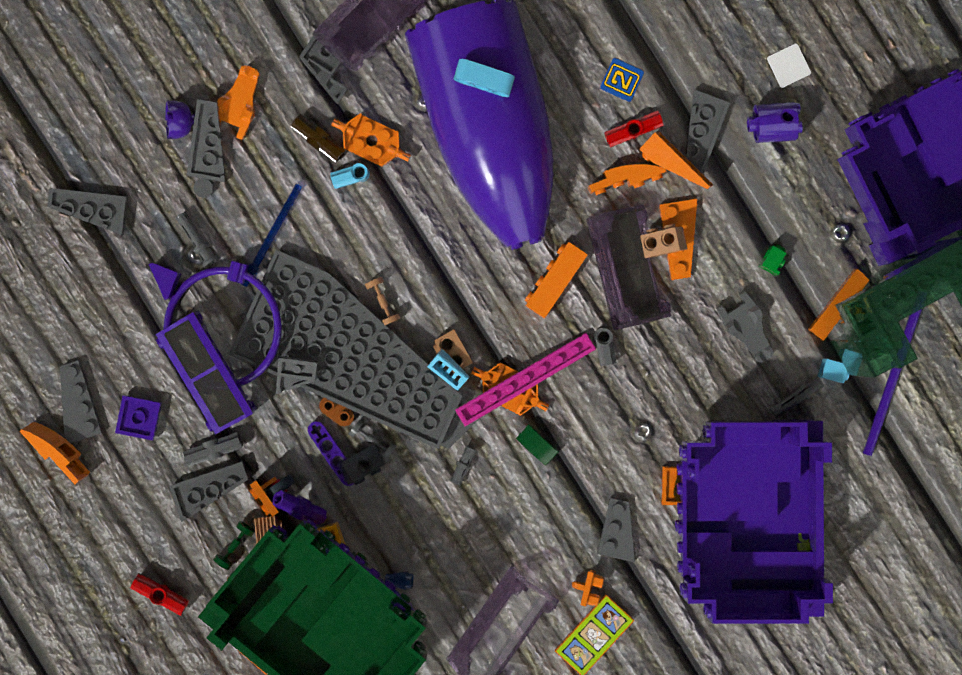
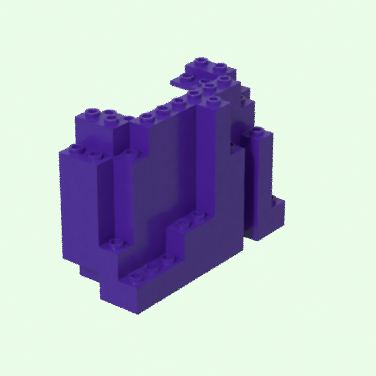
M959 69L948 73L949 78L942 80L940 77L930 82L931 87L927 89L922 86L913 91L914 95L910 97L904 95L890 104L888 103L878 108L879 112L874 115L870 112L849 122L850 127L844 129L853 147L842 152L843 157L837 160L868 221L864 223V226L873 242L868 246L878 266L891 264L907 255L918 254L936 245L935 241L962 228V71L960 72Z
M816 419L706 421V425H703L702 434L703 437H706V440L682 441V445H679V457H682V459L677 464V475H680V483H677V494L680 495V502H677V514L680 515H678V520H675V531L681 537V541L677 542V552L681 553V561H677V570L681 572L683 577V583H680V595L688 604H703L704 615L712 624H809V617H824V603H833V583L824 578L823 462L832 463V442L823 440V421ZM799 533L802 534L803 540L809 539L810 550H797V543H802L798 539Z

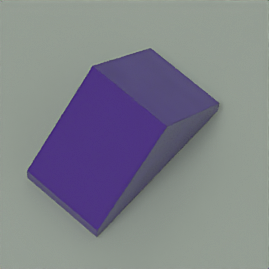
M155 263L149 264L164 300H170L175 292L181 273Z

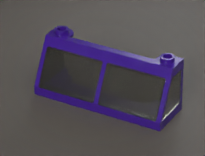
M198 310L157 333L156 342L161 349H165L207 420L205 422L206 426L211 432L214 431L217 434L252 415L257 410V407L253 401L246 400L248 395L244 393L207 331L206 324L201 325L203 323V316Z

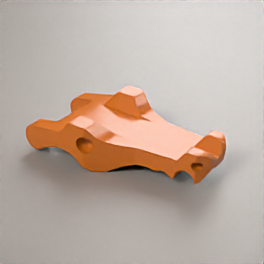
M248 65L241 66L233 87L217 100L220 124L223 121L238 127L237 138L243 140L246 136L248 128L255 117L254 93L260 77L258 70Z

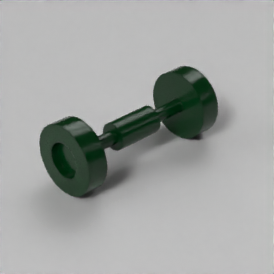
M239 521L236 525L241 533L237 538H234L227 548L228 552L223 557L216 554L213 559L216 564L226 570H229L232 566L228 557L240 545L243 535L246 534L252 537L255 533L252 527L242 521Z

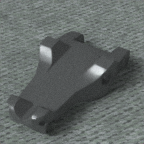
M742 291L739 293L740 298L743 300L742 304L729 312H726L722 305L716 307V310L727 332L744 343L755 358V361L764 362L767 358L772 357L774 351L763 332V313L749 295Z

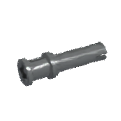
M187 212L179 214L176 220L192 242L194 252L203 261L204 268L219 260L218 256L213 254L209 242L204 241Z

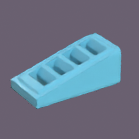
M443 349L437 353L427 366L457 391L470 377ZM453 370L455 373L450 376L449 373ZM459 375L461 378L456 382L454 379Z

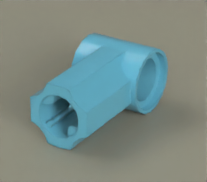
M356 163L351 167L332 172L330 175L334 188L338 189L354 183L367 181L370 171L365 165ZM364 168V176L361 178L356 177V170Z

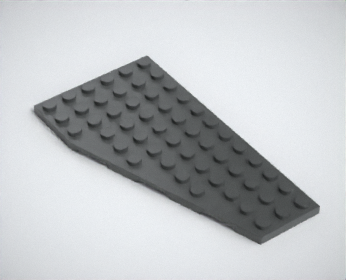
M275 250L262 283L266 285L276 300L281 315L282 333L278 351L265 371L277 376L280 356L318 361L317 380L300 387L440 449L456 413L455 409L458 408L463 396L427 367L428 364L384 325L380 319L331 274ZM259 289L229 355L255 367H258L267 356L274 335L272 311L268 301Z

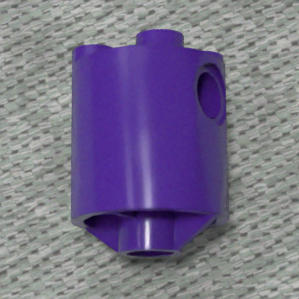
M785 102L754 105L752 116L747 117L748 132H753L755 142L769 143L797 140L799 133H802L803 130L802 122L798 118L801 110L800 103Z

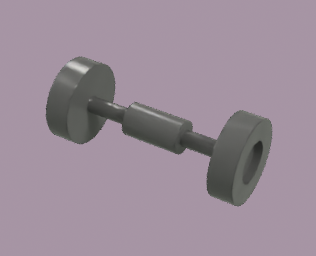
M359 419L349 435L354 437L357 432L366 437V441L378 446L385 452L382 459L386 462L397 446L392 443L388 449L384 447L377 438L360 429L364 422Z

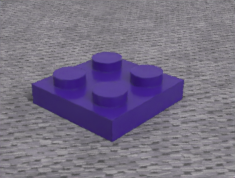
M123 395L115 433L153 441L162 403Z

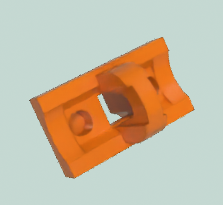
M594 570L588 571L586 583L572 582V588L583 591L581 606L599 605L601 595L592 593V587L603 588L605 577L596 574Z

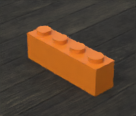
M570 242L566 245H561L557 251L559 256L556 261L553 259L546 267L548 270L545 277L540 276L535 284L538 286L534 293L530 291L524 300L527 302L525 305L527 308L544 319L588 255Z

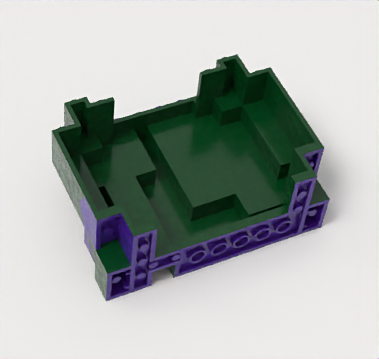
M304 519L289 537L282 527L273 525L198 616L200 620L213 629L206 639L221 651L230 643L267 675H414L427 658L426 646L417 640L426 629V615L419 609L415 611L412 608L411 598L405 593L400 594L396 591V586L389 580L385 582L375 568H368L367 558L360 552L356 554L354 551L351 554L349 552L351 549L342 542L339 544L334 540L335 536L328 530L323 531L321 529L319 532L317 530L318 526L311 520L306 521Z

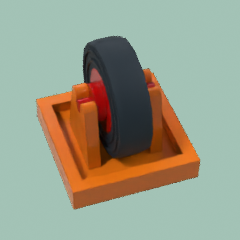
M290 474L281 480L273 477L262 486L257 481H254L250 484L251 489L249 492L255 500L259 498L263 504L260 507L265 514H271L273 517L278 513L273 502H271L273 496L280 490L287 492V488L293 485L295 481ZM270 486V488L267 489L265 492L263 491V489Z

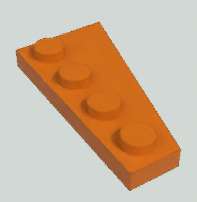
M697 199L660 204L659 210L663 230L664 226L675 224L676 227H683L687 250L667 254L671 280L691 277ZM673 234L670 235L671 243L674 242Z

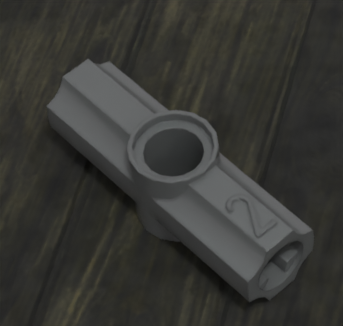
M238 432L222 438H215L202 443L200 446L184 451V460L188 467L207 460L211 461L225 456L224 454L243 448V441Z

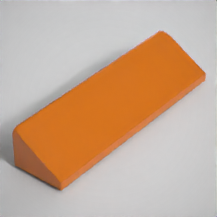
M853 269L808 330L824 341L870 280L859 269Z

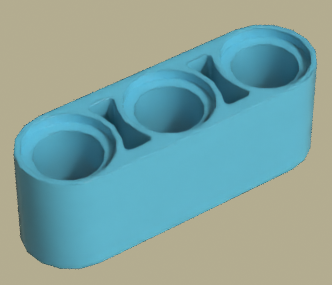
M459 59L453 79L477 89L509 97L515 77L509 73L473 61Z

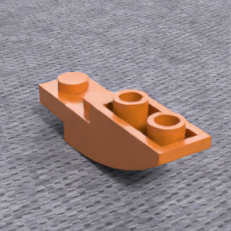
M647 164L615 167L604 171L603 176L605 179L589 185L588 190L590 194L595 193L597 196L607 192L606 188L613 186L615 189L624 185V181L627 182L628 187L634 186V189L645 185L644 181L651 179L653 182L663 178L662 174L666 172V169Z
M32 422L20 430L21 434L45 460L50 457L74 484H77L90 474V471L78 459L81 453L55 431L36 422Z

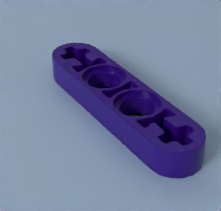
M320 421L312 422L308 426L309 436L340 481L346 486L354 485V483L348 485L342 473H339L338 470L340 469L333 464L335 456H341L343 460H346L347 457L326 426ZM313 425L316 427L321 426L320 433L322 436L326 433L327 437L322 438L318 442L317 439L320 436L318 433H312ZM325 440H329L333 444V448L330 451H326L322 447V443Z

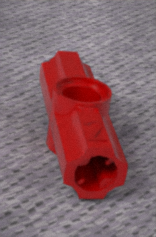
M655 111L608 130L604 134L611 148L661 128L664 124L660 113ZM630 125H637L639 132L632 134L629 131Z
M138 573L130 589L150 599L153 604L161 605L180 616L190 601L171 591L168 586L159 584ZM156 590L163 592V599L156 596Z

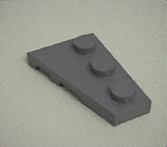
M609 498L597 554L635 562L628 501Z

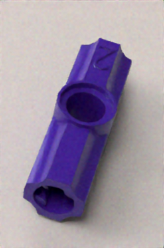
M280 490L273 496V505L288 512L291 516L301 521L303 519L311 520L315 524L320 525L327 518V511L324 508L312 504L311 501L300 495L296 497Z

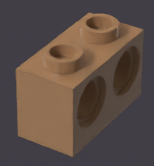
M675 224L666 225L664 230L658 231V228L647 230V234L640 236L645 258L687 250L683 227H676ZM671 234L674 235V242H673V243H671V241H670V235H671ZM654 238L657 241L656 247L652 243Z
M455 330L434 340L435 345H433L436 353L443 349L451 358L455 355L462 358V364L460 365L462 369L473 363ZM446 338L453 342V346L449 350H445L442 347V341Z

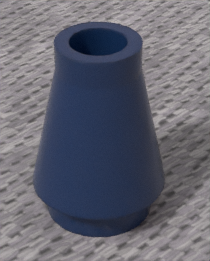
M409 571L386 574L385 582L389 580L396 588L408 590L413 588L414 575L409 573Z

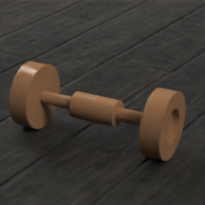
M379 277L366 283L365 286L367 290L375 288L379 304L385 310L388 317L382 320L384 325H388L401 318L399 313L391 316L384 294H381L378 285L384 283L383 277Z

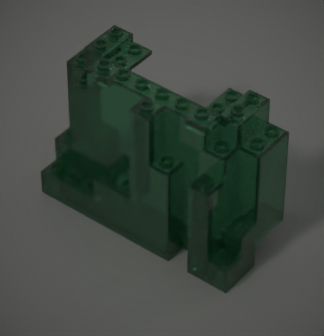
M962 229L956 231L959 237L938 241L936 245L918 254L907 255L893 262L895 270L883 276V280L835 305L842 320L839 325L843 330V335L831 342L849 375L875 378L892 368L900 369L917 360L918 357L902 330L899 321L954 292L962 307Z

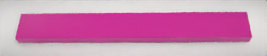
M587 333L460 406L455 411L466 427L595 351L596 348Z

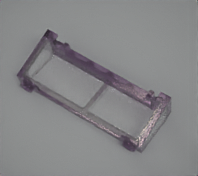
M511 565L446 660L458 675H500L543 612L548 614L554 611L559 600L550 591Z

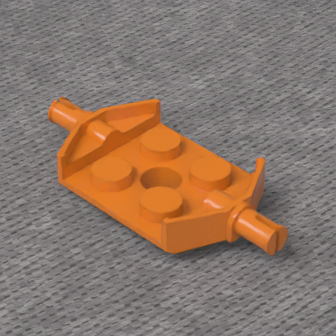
M361 113L347 123H343L336 118L332 122L331 126L343 132L344 149L381 167L388 164L394 158L399 157L408 162L411 154L400 149L399 131L382 125ZM375 136L377 138L376 145H367V138Z
M498 363L487 372L474 366L471 374L481 378L483 393L518 373V371L502 363ZM537 384L501 406L521 416L532 407H538L546 412L547 408L542 405L549 407L550 404L539 400Z

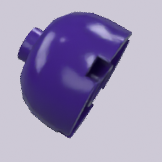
M167 100L166 102L167 139L183 138L190 133L191 126H194L195 114H191L187 104L181 101Z

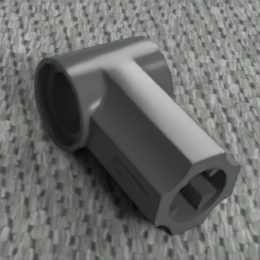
M604 327L598 328L594 332V339L596 341L600 366L617 363L612 332ZM606 331L608 333L606 341L599 340L598 335L600 332Z

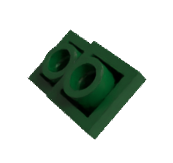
M529 424L516 437L545 466L559 453L547 439L543 438Z

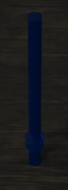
M295 184L252 264L249 263L248 273L257 275L260 263L293 206L302 186ZM245 280L244 284L241 285L248 287L250 282Z

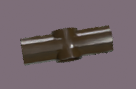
M301 114L294 119L290 126L296 133L305 138V141L313 148L324 153L335 163L340 160L346 151L341 145L331 139L328 133L319 126L316 127Z

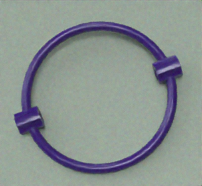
M231 261L230 267H213L202 270L189 277L179 286L166 309L164 329L172 325L173 313L181 296L197 281L212 275L228 274L227 280L244 284V281L247 280L261 291L271 308L274 320V335L270 350L263 362L247 376L237 379L240 386H243L258 378L273 361L280 345L282 322L276 300L266 285L247 272L249 265ZM172 330L164 334L189 378L192 379L198 376L178 356L172 339ZM210 373L195 381L197 383V391L213 395L215 389L223 390L229 389L226 382H217L218 376Z

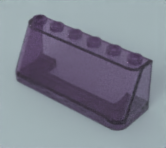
M344 0L313 32V36L349 71H357L362 67L363 61L367 57H371L377 51L376 48L390 38L389 34L393 30H398L403 25L402 21L406 17L412 16L416 12V7L427 0Z

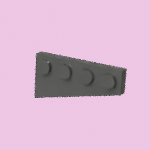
M49 188L47 207L124 235L128 197Z

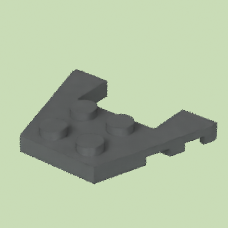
M320 25L300 54V59L331 98L339 104L348 88L332 78L352 47L370 58L379 41Z

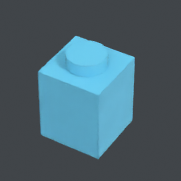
M822 358L818 377L844 383L850 375L849 365Z

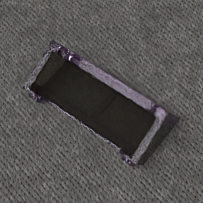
M644 204L605 212L586 219L613 330L672 316L670 304L665 299H660L651 260L644 256L640 237L644 235L642 225L646 223L648 217Z

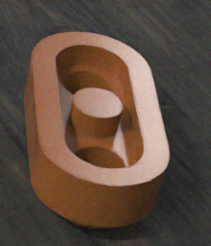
M326 398L320 401V411L340 426H349L354 421L355 416L352 410ZM327 402H330L332 404L331 409H327L325 407V404ZM343 413L348 415L347 420L341 419Z

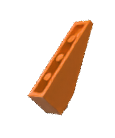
M660 131L655 132L640 148L643 152L641 155L648 162L652 161L706 189L713 186Z

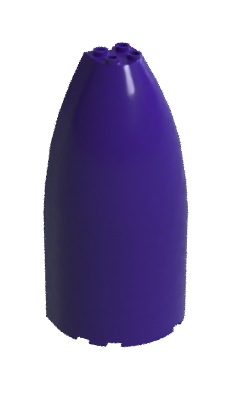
M492 0L491 4H487L485 1L475 2L436 14L432 21L425 19L415 24V30L408 29L406 31L405 39L433 134L458 190L471 210L506 248L511 247L512 250L523 247L525 242H529L530 245L541 242V238L545 235L553 189V151L544 96L516 1ZM459 59L473 61L513 75L515 79L509 97L499 96L455 81L453 78Z

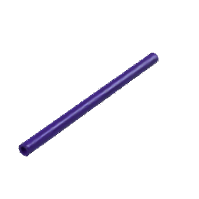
M917 292L863 454L873 455L927 296L925 292Z

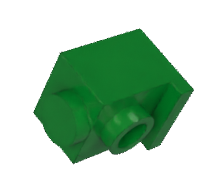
M780 245L770 246L758 267L774 276L779 275L780 271L777 269H781L786 261V258H784L786 249Z

